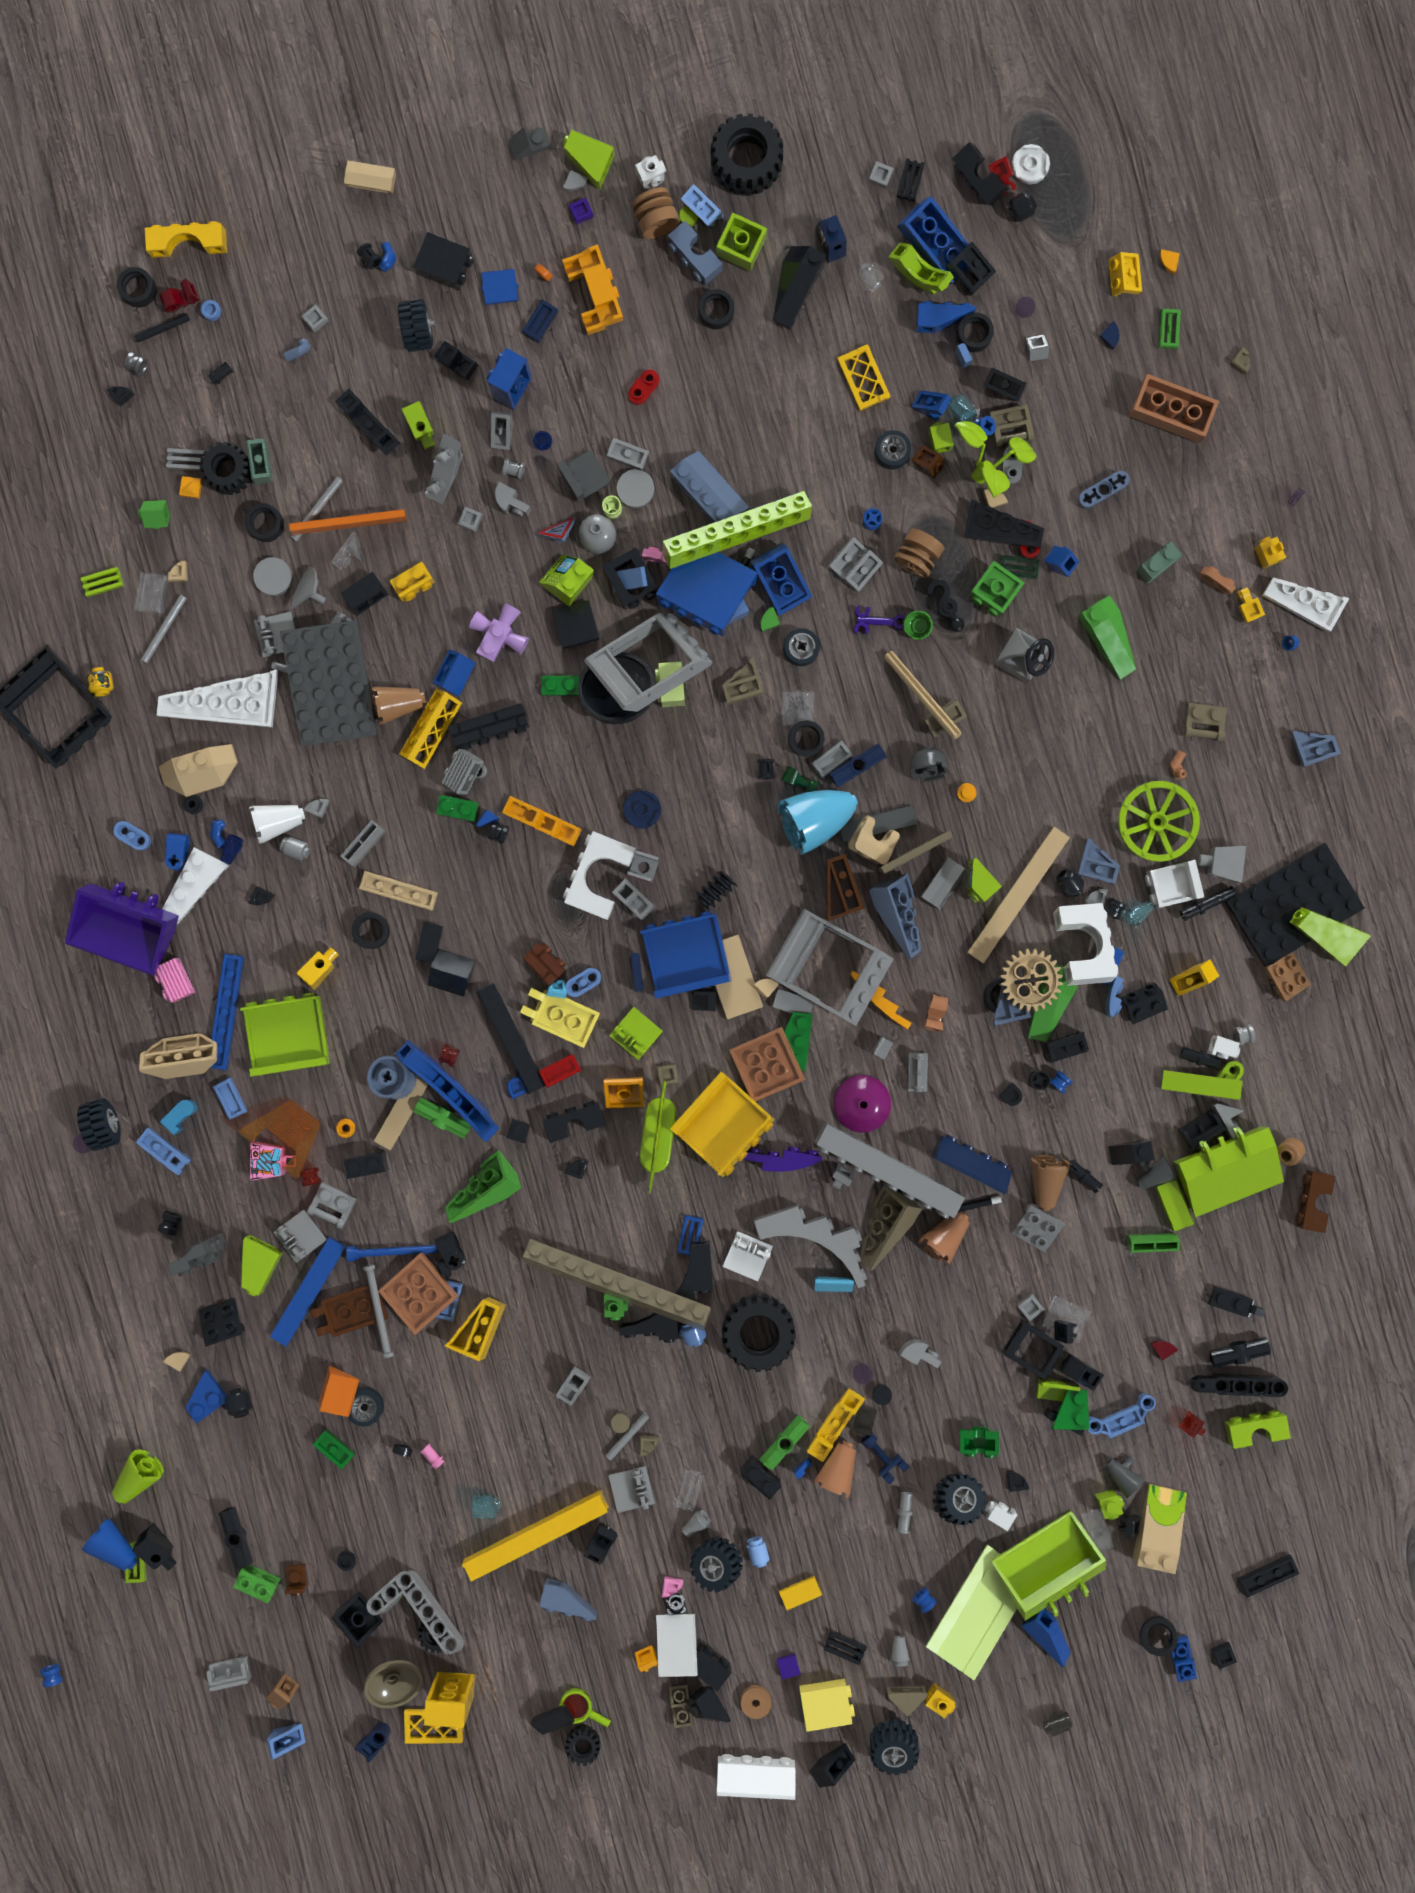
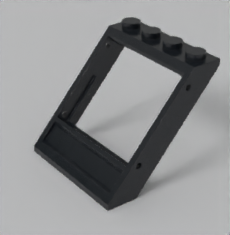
M48 644L0 687V710L55 769L64 765L73 753H77L87 740L94 738L97 731L101 727L107 726L112 718V715L103 703L88 691V687ZM61 669L90 698L97 708L63 742L48 752L17 718L13 711L54 673Z

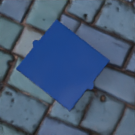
M515 269L482 273L483 286L481 289L484 291L485 305L518 301L517 287L519 285L516 283Z

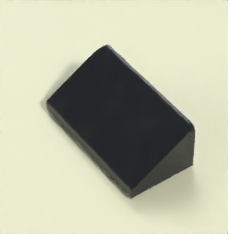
M564 1704L534 1716L530 1724L540 1734L544 1735L574 1723L575 1720L567 1705Z

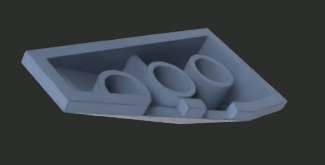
M908 873L881 882L871 888L869 892L875 909L906 957L911 959L921 952L919 929L915 926L914 916L917 914L916 909H913L912 906L914 891Z

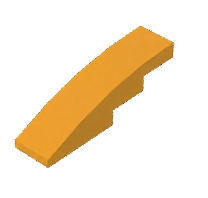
M509 796L502 811L503 814L573 847L582 830L512 796Z
M854 971L850 972V976L856 983L860 975ZM878 986L870 1001L890 1019L905 1029H909L911 1022L896 1014L899 1006L882 997L886 990Z

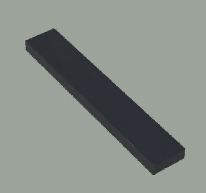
M493 983L478 990L476 994L527 1094L546 1086L495 984Z

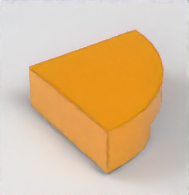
M1161 249L1159 253L1160 261L1168 272L1175 274L1180 253Z

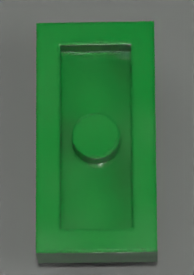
M542 676V696H579L578 683L580 676Z
M327 1428L313 1444L314 1447L341 1470L356 1454Z

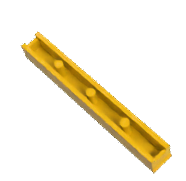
M602 1490L465 1558L462 1567L465 1568L471 1582L608 1513L607 1509L609 1506L602 1494Z

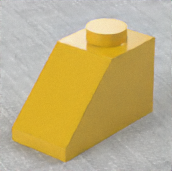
M1211 959L1169 980L1177 995L1180 996L1210 984L1219 977V974Z

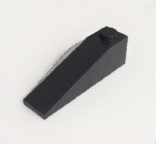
M811 246L790 247L782 262L773 317L774 322L788 329L791 328L825 265L826 254Z

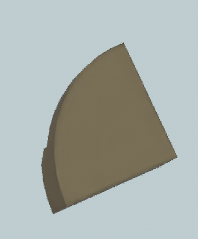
M1242 347L1230 364L1246 375L1250 368L1248 351Z
M640 1436L639 1457L648 1455L656 1448L659 1436Z

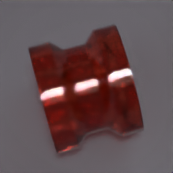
M445 1044L438 1062H445L450 1067H454L460 1050L457 1048L451 1049L449 1045Z
M318 1167L299 1172L303 1178L302 1187L322 1182L321 1178L318 1177Z

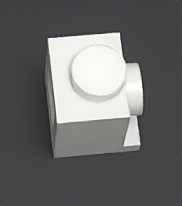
M1213 1035L1207 1054L1216 1055L1217 1053V1057L1227 1060L1229 1057L1237 1058L1240 1053V1043Z
M989 1501L985 1508L987 1519L1006 1531L1009 1530L1018 1515L1015 1509L1011 1507L1009 1510V1507L1002 1502Z

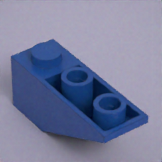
M923 301L917 307L916 332H939L960 322L965 315L975 313L976 306H971L969 303L952 305L950 302L933 304L931 301Z
M1044 1608L1026 1621L1024 1620L1021 1626L1061 1667H1064L1071 1651L1057 1619Z

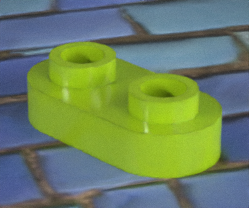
M1228 1061L1216 1077L1240 1080L1244 1073V1068L1237 1061ZM1234 1067L1235 1072L1231 1074L1229 1069Z

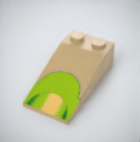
M1148 1483L1139 1534L1136 1538L1132 1557L1137 1566L1172 1574L1176 1573L1180 1555L1187 1492Z

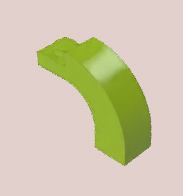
M900 242L888 256L901 274L914 285L930 294L935 295L937 291L943 292L954 278L950 271L934 268L925 262L911 244Z

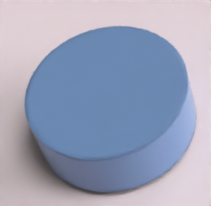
M207 300L202 304L201 313L205 319L215 321L220 318L222 311L216 301Z

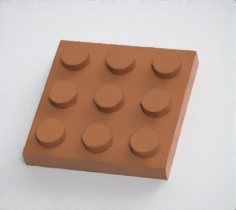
M782 1027L729 1050L746 1089L754 1101H758L805 1080Z
M423 1252L416 1256L378 1291L414 1335L418 1334L459 1297Z

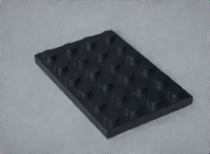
M1322 843L1225 902L1264 967L1275 963L1311 941L1290 923L1295 912L1300 910L1301 907L1341 923L1365 909L1326 843Z

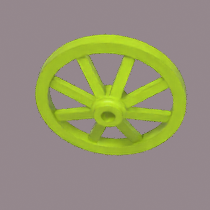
M1152 781L1135 788L1124 799L1118 814V830L1122 841L1132 853L1148 861L1163 862L1181 856L1192 846L1199 832L1200 816L1195 801L1182 787L1167 781ZM1162 788L1170 790L1159 812H1157L1151 789ZM1142 792H1145L1151 815L1131 805V802ZM1176 793L1185 801L1188 808L1166 816L1165 812ZM1127 811L1147 820V823L1127 829ZM1191 814L1190 833L1168 824L1170 820ZM1155 819L1159 820V825H1155ZM1149 828L1150 831L1143 848L1140 849L1134 844L1129 835ZM1164 829L1187 839L1181 847L1173 851ZM1156 832L1167 854L1156 855L1148 853Z

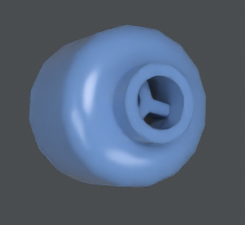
M680 1323L678 1332L685 1345L698 1347L704 1342L703 1340L707 1335L706 1330L702 1331Z

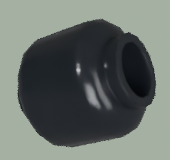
M1022 192L1009 201L1010 208L1007 210L1012 220L1016 218L1018 222H1023L1035 214L1037 205L1031 193L1028 195L1026 192Z
M1064 869L1056 876L1055 885L1065 897H1077L1083 892L1084 880L1074 869Z
M241 1388L229 1391L230 1395L224 1399L228 1415L234 1416V1419L249 1415V1411L253 1408L249 1392L242 1391Z

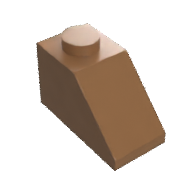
M284 1673L271 1689L266 1699L272 1707L278 1708L281 1711L291 1701L299 1684Z

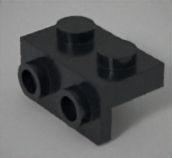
M1156 983L1148 984L1121 997L1132 1024L1168 1010L1164 993Z

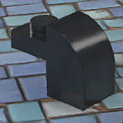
M599 1524L583 1556L601 1565L618 1536L617 1532L608 1526Z

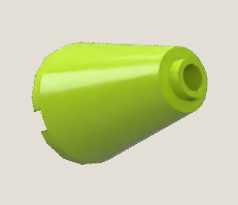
M141 1449L134 1450L129 1455L112 1491L116 1502L128 1503L160 1480L164 1469L157 1457L152 1458L148 1455L150 1452Z

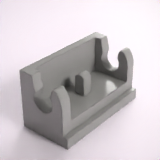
M248 1655L211 1663L209 1671H207L210 1692L247 1684L252 1677Z

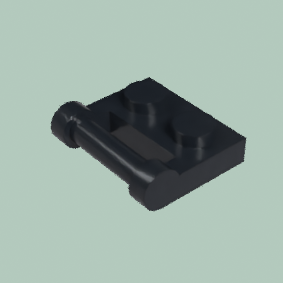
M970 242L946 265L948 270H952L965 286L969 296L974 294L996 272L973 242ZM960 261L977 281L974 285L957 265Z

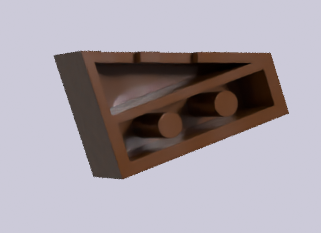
M846 854L826 861V921L864 909Z

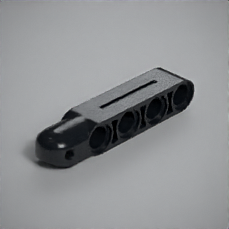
M1213 1374L1196 1375L1190 1379L1191 1389L1200 1393L1283 1397L1288 1392L1287 1383L1278 1376ZM1219 1380H1222V1386L1220 1388H1216V1383ZM1242 1381V1386L1239 1389H1235L1236 1382ZM1257 1382H1261V1387L1255 1390L1254 1385ZM1280 1382L1279 1389L1274 1390V1385Z

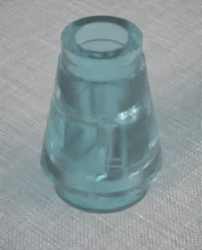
M1146 901L1132 907L1125 913V919L1131 926L1140 925L1154 911V906L1150 901Z

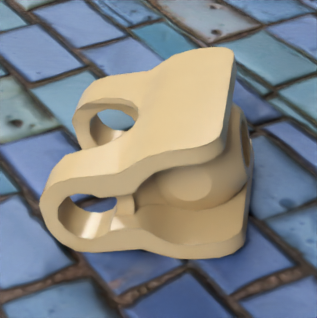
M867 815L861 820L850 838L848 848L875 864H886L900 835L897 831L890 830L881 840H876L872 832L875 819Z

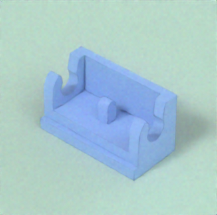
M694 184L681 198L707 226L714 227V222L717 219L721 220L724 216L721 210Z

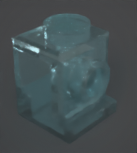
M475 1493L472 1498V1518H496L497 1512L501 1511V1500L492 1495H482L479 1497V1493Z

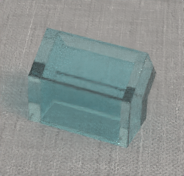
M963 393L952 397L948 407L959 420L969 421L977 416L975 407Z

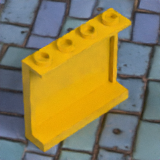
M720 1072L670 1130L684 1140L716 1170L719 1176L724 1177L733 1172L735 1169L734 1165L738 1160L741 1162L748 1153L746 1151L751 1146L754 1147L761 1139L759 1137L763 1132L767 1133L774 1124L772 1122L775 1119L726 1074Z

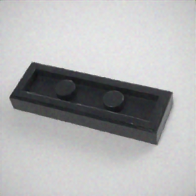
M1289 1554L1238 1577L1245 1596L1248 1598L1300 1573L1292 1556Z

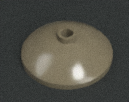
M393 1660L385 1662L376 1667L367 1676L364 1683L365 1697L372 1705L379 1708L402 1706L410 1702L419 1693L423 1683L421 1671L415 1664L409 1661Z

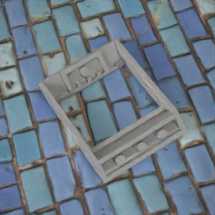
M658 613L585 659V663L623 710L638 712L713 663L708 658L707 652L702 650L697 645L698 642L687 633V629L680 625L675 615L671 613ZM659 628H663L690 663L642 692L614 656Z
M803 909L766 976L856 1026L894 958ZM825 928L873 952L839 1012L820 1002L821 999L794 985L795 980Z

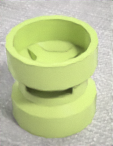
M611 495L603 500L602 508L604 515L609 519L618 518L622 513L620 500L616 496Z

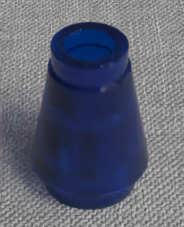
M229 834L228 838H225L220 860L231 864L244 846L242 844L244 840L236 835Z

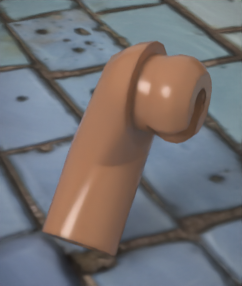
M1180 750L1177 751L1170 763L1172 775L1176 779H1184L1187 775V772L1181 765L1186 754Z

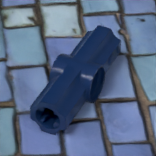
M876 744L829 773L837 788L881 762L887 756L882 747ZM860 761L863 764V769L855 770L853 762Z

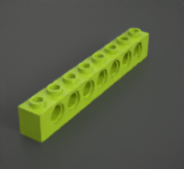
M802 491L664 540L662 554L669 568L672 569L809 520L812 505L805 492Z

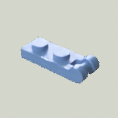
M147 1127L136 1141L139 1146L177 1175H180L185 1164L188 1165L192 1160L151 1127ZM174 1157L179 1159L176 1164L172 1162Z

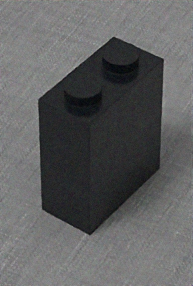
M427 232L413 268L417 275L459 291L460 286H463L466 281L465 273L467 268L472 266L474 257L470 248Z

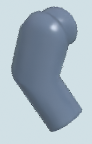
M307 339L299 340L298 347L284 352V357L288 362L310 351L311 345Z

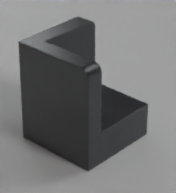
M693 991V1010L716 1011V992Z

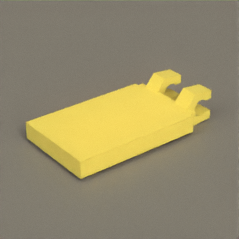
M531 987L528 995L538 999L539 1002L535 1010L523 1005L520 1013L531 1017L532 1025L584 1048L600 1013L567 997L564 999L546 996L547 990L544 989L542 993Z

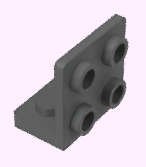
M592 450L587 451L568 464L564 460L557 464L561 475L578 503L610 484L608 476Z

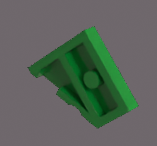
M1066 1390L1063 1402L1057 1411L1058 1414L1055 1422L1051 1425V1430H1090L1087 1390Z

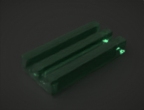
M1001 556L1000 565L1005 569L1034 572V574L1011 572L1016 577L1038 579L1039 559ZM1005 561L1035 564V567L1005 564Z

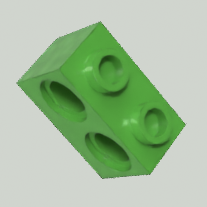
M249 1564L241 1569L233 1588L268 1604L274 1596L281 1578Z

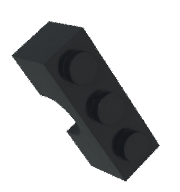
M969 142L952 158L956 163L953 165L959 174L963 173L966 176L965 182L971 189L975 188L979 193L977 197L983 204L992 205L1009 189L997 173L992 172L985 179L979 177L978 167L985 160V157L975 144Z
M592 1100L583 1103L584 1107L579 1109L573 1106L565 1109L563 1114L558 1115L555 1112L546 1115L547 1119L543 1120L549 1142L552 1143L569 1137L568 1123L573 1119L581 1120L585 1125L586 1131L605 1126L606 1122L600 1103H595Z

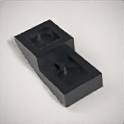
M444 341L434 355L435 359L467 381L478 367L476 361L462 354L459 349Z

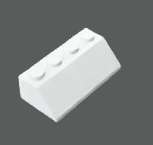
M724 1754L718 1756L717 1796L795 1800V1760H791L788 1757L772 1759L769 1756L753 1758L750 1755L733 1757V1755Z

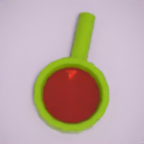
M572 1688L562 1695L559 1706L567 1705L575 1720L573 1724L581 1723L590 1718L608 1728L611 1720L592 1710V1699L585 1690Z

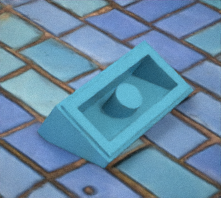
M814 1277L815 1291H853L854 1280L852 1277Z

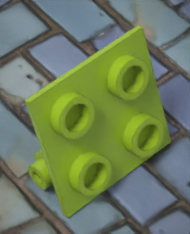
M633 1007L609 1036L639 1060L663 1031L638 1009Z

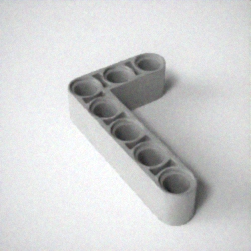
M408 1570L399 1573L367 1602L368 1612L372 1615H378L387 1612L405 1596L444 1653L453 1654L463 1648L464 1640L416 1571ZM406 1575L410 1577L409 1585L405 1582ZM391 1588H394L396 1591L395 1597H392L390 1594ZM417 1591H419L422 1596L420 1601L416 1598ZM377 1600L381 1603L380 1610L376 1608ZM428 1607H431L433 1610L431 1617L427 1613ZM439 1623H442L444 1626L443 1633L438 1629ZM451 1639L455 1641L454 1649L450 1647L449 1642Z

